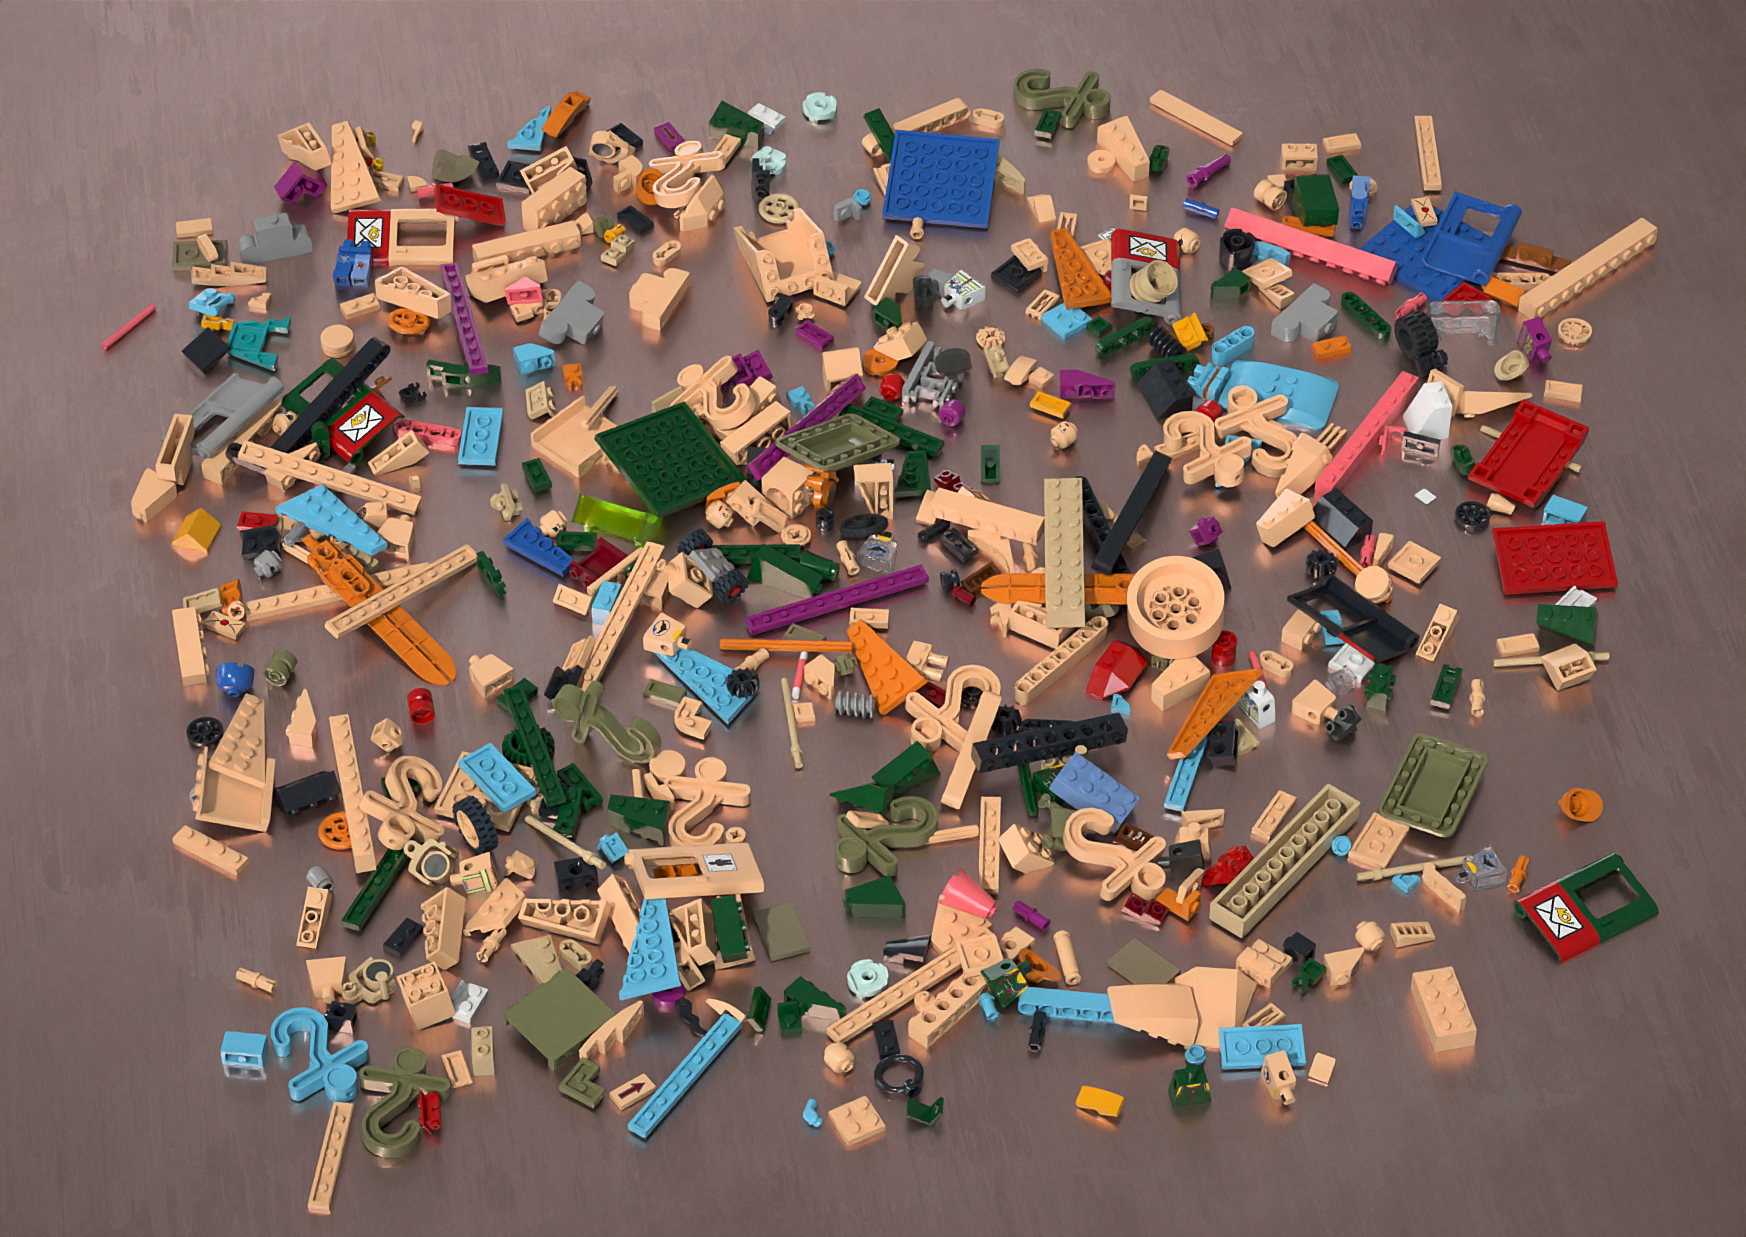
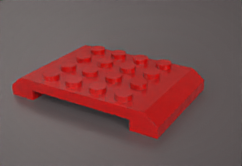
M1523 399L1514 411L1513 419L1481 463L1477 462L1468 474V480L1536 508L1541 504L1584 444L1589 427Z

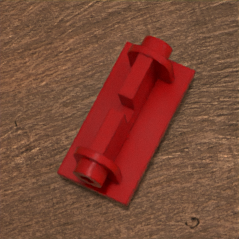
M419 1091L420 1100H418V1107L421 1111L419 1122L422 1129H426L430 1136H432V1129L437 1130L442 1125L441 1111L438 1109L440 1108V1096L436 1091H431L428 1095H424L422 1091Z

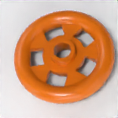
M407 308L394 310L387 318L388 326L392 330L408 335L425 331L431 322L428 315Z
M345 812L333 813L320 823L318 836L325 846L336 850L352 848ZM337 820H343V822L334 823ZM332 828V833H326V829ZM335 837L338 839H342L341 842H336L333 840Z

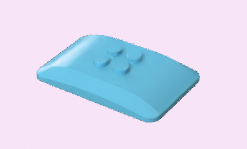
M1237 360L1232 364L1228 380H1226L1219 399V405L1223 411L1228 412V394L1232 388L1240 385L1248 386L1256 392L1257 403L1276 395H1284L1288 399L1287 412L1272 420L1282 424L1319 431L1326 427L1339 390V383L1334 379L1296 368L1258 361Z

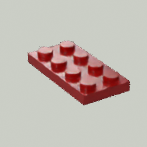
M439 184L435 185L436 212L504 226L506 219L503 198Z

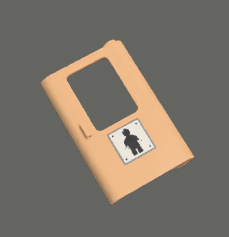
M747 842L629 849L628 853H625V865H628L630 869H634L645 899L764 892L763 878ZM698 863L703 875L652 879L648 877L645 867Z

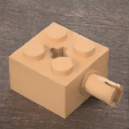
M681 552L669 563L664 559L658 562L657 570L668 576L669 591L672 595L681 598L687 604H691L696 608L713 596L711 580L687 554Z

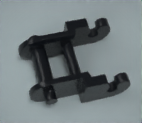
M418 382L415 383L416 386L411 383L408 387L399 391V396L405 398L404 402L406 404L413 401L418 402L426 398V392H423V395L420 392L413 393V391L420 387Z

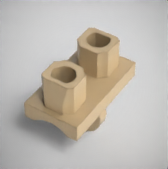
M993 345L992 348L984 347L983 352L991 374H993L994 378L1003 377L1004 372L1009 370L1004 349L1001 345Z
M502 484L501 493L493 495L490 499V505L493 509L502 511L505 521H510L512 515H521L523 507L521 503H517V490H509L507 484Z

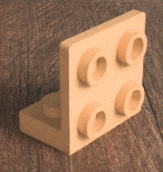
M832 271L834 281L820 275L814 277V295L846 306L862 285L861 281Z

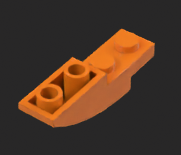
M578 91L569 92L553 110L543 125L542 131L557 138L572 124L573 118L589 104L591 97Z

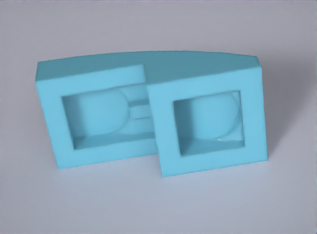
M1255 242L1254 257L1262 262L1272 258L1289 267L1290 253L1269 243Z
M1338 610L1319 611L1341 627L1342 620ZM1321 627L1325 645L1345 644L1343 640L1333 637L1326 632V628Z

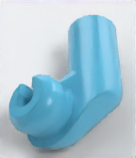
M809 1099L803 1112V1118L808 1124L819 1127L823 1120L815 1111L818 1102L814 1099Z

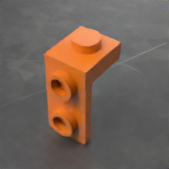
M1166 888L1156 898V901L1168 907L1176 915L1189 921L1201 908L1200 892L1193 890L1183 903L1180 904L1176 902L1178 893L1170 888Z

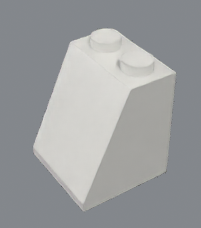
M1443 382L1424 383L1403 414L1408 432L1436 439L1448 438L1452 404Z

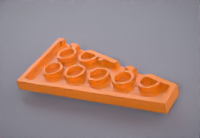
M1067 228L1051 230L1049 236L1066 310L1112 303V293L1103 284V280Z
M860 619L846 630L850 641L853 643L854 651L874 700H876L879 712L884 716L903 702L909 693L917 691L928 682L863 620Z
M1256 668L1213 674L1166 753L1169 759L1187 757L1263 674L1261 670Z

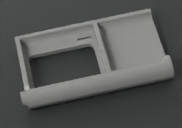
M236 373L232 374L188 414L193 415L194 433L214 415L228 417L202 442L200 441L196 446L191 445L192 454L202 458H210L284 391L282 383L277 378L271 377L264 385L242 379ZM164 435V436L161 438V441H162L163 443H164V441H165L166 435Z

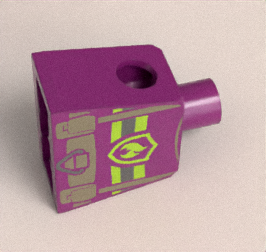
M1540 317L1524 321L1517 344L1531 361L1541 359L1543 363L1550 361L1552 356L1549 353L1552 340Z

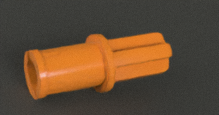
M1525 855L1518 858L1515 868L1511 870L1512 876L1507 885V889L1511 892H1519L1522 881L1527 876L1526 871L1530 859Z

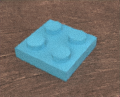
M1062 303L1042 314L1041 320L1065 340L1085 329L1086 324L1091 322L1092 318L1080 308L1066 310L1065 304Z

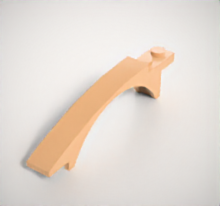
M979 529L968 530L967 539L978 548V551L996 560L1006 573H1014V562L1009 539H1004L1003 536ZM997 602L990 608L991 615L995 614L990 618L991 625L999 624L1002 637L1004 638L1007 637L1009 630L1008 613L1013 608V604Z

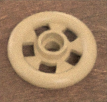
M777 193L765 197L760 202L759 213L763 219L770 223L785 224L787 220L792 221L794 219L792 212L794 209L788 210V206H793L794 209L801 207L794 197L788 194Z

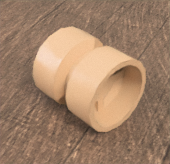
M1264 179L1255 188L1254 198L1263 204L1265 203L1273 211H1276L1285 203L1287 193L1271 181Z

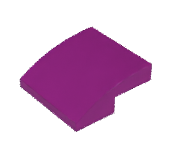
M759 350L745 357H742L741 353L731 357L738 368L737 372L732 376L736 385L743 383L746 386H751L759 376L765 380L773 378Z

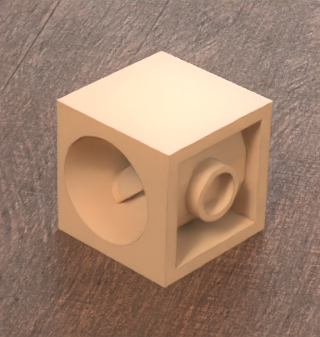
M783 457L762 477V495L775 508L793 520L802 513L808 504L813 502L814 488L806 487L805 482L809 480L807 479L808 475L814 476V472Z
M435 961L396 977L417 1031L455 1016L456 1013L449 992Z

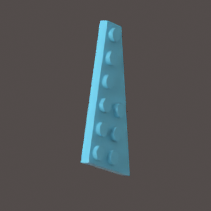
M323 484L275 507L277 514H286L293 521L299 520L305 523L306 527L326 536H335L337 541L342 543L346 541L352 544L353 548L371 556L387 548V542Z
M679 648L674 656L654 652L727 724L733 720L752 698L751 696H748L747 699L744 697L738 699L737 696L731 697L726 683L727 677L732 673L733 669L692 649L687 651Z
M644 898L639 925L636 927V937L632 942L627 961L626 975L623 977V987L619 992L620 1000L681 986L666 898Z

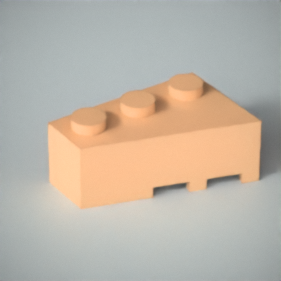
M309 122L277 135L282 152L306 166L319 170L331 165L326 146Z
M567 146L520 170L533 194L567 168L572 167L577 170L578 167Z
M891 463L853 465L855 482L859 486L871 514H880L887 519H893V474Z
M1017 601L1008 613V629L1054 649L1065 642L1076 628H1046V608L1042 607V604Z
M700 898L670 910V922L686 951L700 966L717 959L713 915L705 902Z

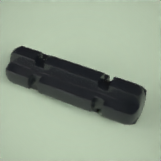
M940 519V522L937 521L925 528L926 530L918 532L917 537L921 542H925L949 528L951 522Z

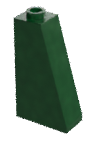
M765 544L761 546L747 575L749 580L807 599L813 597L815 593L819 594L823 587V584H821L823 575Z

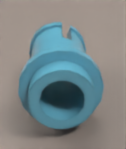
M983 993L979 996L978 1003L983 1007L986 1019L994 1020L999 1015L994 1004L995 998L990 993Z

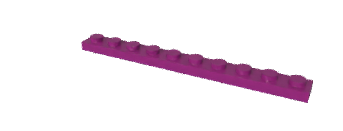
M458 263L441 264V275L446 291L451 294V310L470 375L488 373V365Z
M858 374L850 376L780 437L831 420L866 389ZM775 441L748 464V467L756 480H760L783 457H788L790 454L777 447Z
M922 564L745 617V624L753 636L928 583L929 576Z

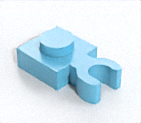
M803 386L786 392L787 399L795 409L801 407L803 415H806V409L812 410L815 407L814 403L811 402V396Z

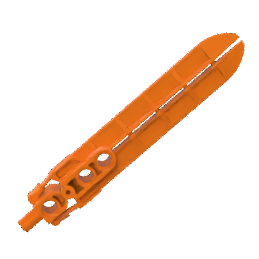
M309 534L303 540V543L311 550V554L307 556V563L313 570L318 572L320 579L351 608L384 590L364 570V567L352 555H347L343 552V549L335 541L328 542L325 540L319 543ZM341 554L345 558L339 559L338 555ZM400 605L367 623L422 679L437 685L450 684L435 666L451 681L456 679V667L451 656Z
M1004 573L990 577L981 585V587L989 588L981 589V593L996 602L1016 604L1017 601L1046 604L1045 573ZM1084 574L1085 604H1127L1128 588L1135 574H1109V576L1104 574Z

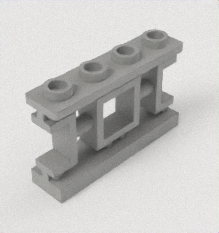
M927 341L902 387V401L909 403L912 398V401L916 402L920 396L933 400V407L937 408V406H940L941 409L946 401L952 399L953 393L956 394L959 381H963L964 372L970 367L969 352L965 351L962 355V352L958 351L956 357L941 354L940 346L935 348V342ZM931 373H936L945 377L941 381L930 378Z

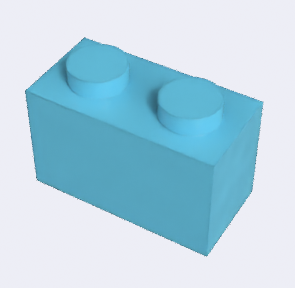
M1552 495L1544 508L1542 522L1549 525L1582 523L1586 520L1588 507Z
M608 581L602 582L592 605L593 623L605 624L622 591L621 584Z
M225 1031L220 1050L222 1064L264 1067L268 1052L267 1035Z

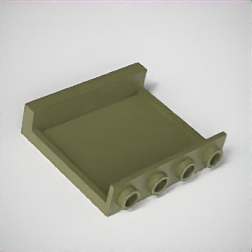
M565 968L563 971L555 973L548 982L540 984L530 995H525L515 1006H510L504 1013V1025L507 1026L511 1023L548 1059V1067L554 1072L579 1054L580 1048L591 1035L614 1017L616 1013L568 968Z

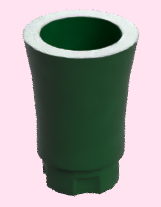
M806 549L799 562L823 575L822 579L836 581L841 566L840 563L834 562V560L821 557Z

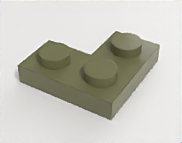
M582 1057L560 1083L559 1091L595 1108L606 1094L604 1088L592 1083V1080L600 1072V1066Z

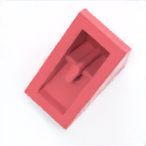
M523 277L505 287L508 305L543 302L544 300L540 284L527 277Z

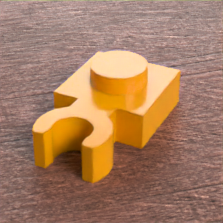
M204 314L201 327H209L212 331L219 330L220 328L231 331L234 319H222V316Z

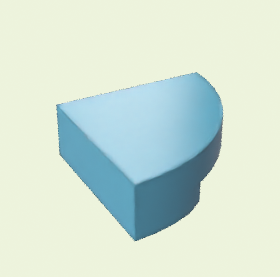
M1114 694L1111 712L1130 715V704L1121 695Z
M1399 874L1392 878V882L1408 893L1421 883V878L1413 874L1411 876Z

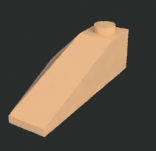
M1462 391L1456 413L1464 414V418H1475V414H1483L1530 398L1532 393Z
M1306 433L1300 434L1292 445V456L1286 461V472L1281 475L1275 491L1277 498L1286 488L1301 495L1316 482L1333 460L1326 445Z

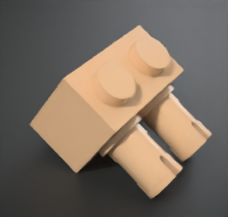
M913 641L906 657V661L924 678L938 682L942 681L944 670L929 666L936 665L947 668L950 659L949 656L933 653L931 644Z

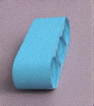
M1243 326L1214 343L1211 354L1212 364L1224 366L1252 349L1254 346L1255 330L1250 326Z

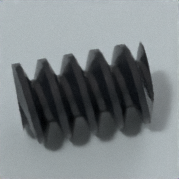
M1158 326L1150 334V346L1163 358L1187 354L1186 347H1183L1165 327Z

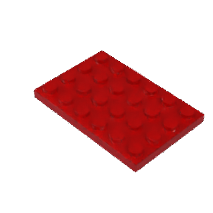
M1605 521L1493 528L1492 530L1504 595L1569 591L1573 586H1576L1577 590L1617 588L1618 586Z

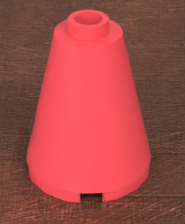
M959 868L957 871L960 874L952 876L942 893L945 898L944 900L940 899L939 903L983 919L992 918L998 909L995 906L996 901L963 869Z

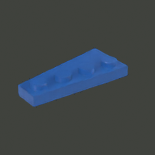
M528 518L522 521L503 539L505 546L562 577L570 570L569 562L573 559L560 547H556L549 537L546 538L537 526L534 527Z

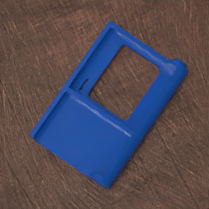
M1455 191L1421 258L1423 264L1429 268L1477 284H1487L1522 214L1521 208L1516 204H1508L1504 208ZM1471 208L1500 218L1487 246L1455 235L1467 209Z

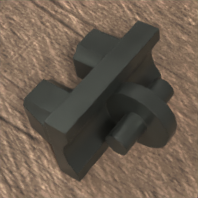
M923 275L914 277L915 309L933 307L931 277Z
M1349 704L1346 708H1341L1337 712V718L1334 721H1329L1325 725V729L1335 742L1340 743L1349 732L1355 733L1357 731L1356 725L1362 718L1357 714L1354 706Z

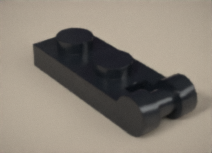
M482 141L477 145H468L471 157L479 161L477 170L482 180L485 181L499 177V170L489 152L486 141Z

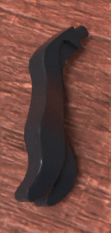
M686 998L682 999V1003L675 1001V1006L679 1010V1018L691 1025L693 1033L704 1037L708 1032L699 1025V1017L692 1014V1003Z

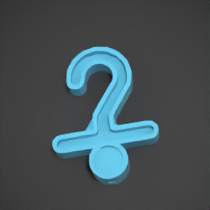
M306 1007L293 1008L280 1014L271 1026V1042L276 1055L286 1057L291 1054L290 1036L297 1031L311 1033L309 1069L289 1081L288 1087L291 1099L301 1101L323 1087L325 1088L326 1096L332 1102L346 1103L355 1098L358 1093V1080L354 1069L367 1062L370 1058L367 1042L363 1040L355 1041L331 1055L328 1052L329 1027L324 1015L317 1010Z

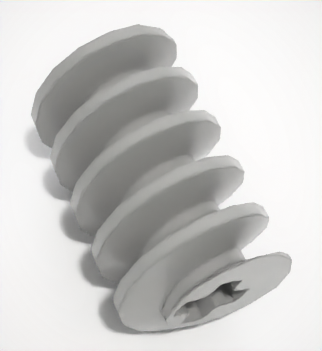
M839 690L835 700L834 714L839 710L840 715H843L846 711L847 715L851 716L854 711L855 717H859L862 712L863 718L870 714L871 719H874L876 700L873 699L872 694L866 699L865 693H862L861 697L858 698L857 692L854 693L853 697H850L849 691L843 696L842 691Z

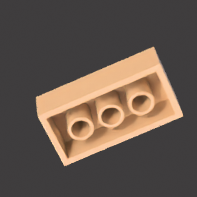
M569 167L522 201L523 229L531 231L559 224L578 208L587 203L585 175Z
M1453 967L1412 973L1410 989L1434 1052L1474 1046L1477 1029Z

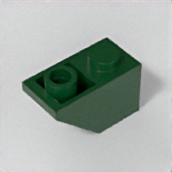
M1237 268L1232 269L1219 280L1212 283L1210 298L1213 300L1240 299L1250 291L1251 277Z

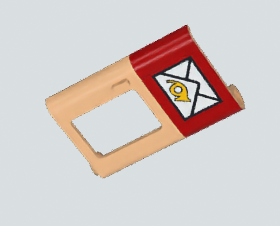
M436 208L349 210L347 240L354 241V247H360L362 241L370 242L373 254L372 266L453 263L455 225L456 222H459V217L436 212ZM398 223H447L446 244L443 246H397Z

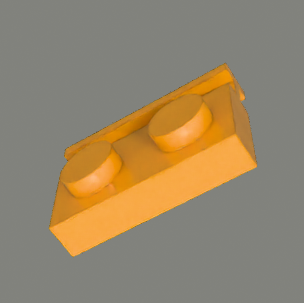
M1195 312L1192 316H1186L1172 324L1183 347H1186L1187 352L1201 345L1202 341H1208L1207 335Z

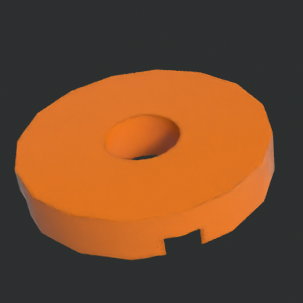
M875 348L865 352L862 358V367L868 374L873 376L876 374L879 377H884L887 374L894 373L898 366L897 360L875 350Z

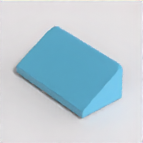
M1394 206L1393 220L1415 238L1425 234L1424 229L1417 221L1399 206Z

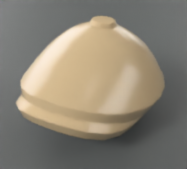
M1511 351L1496 363L1494 368L1496 378L1507 381L1522 376L1528 369L1529 360L1523 352Z

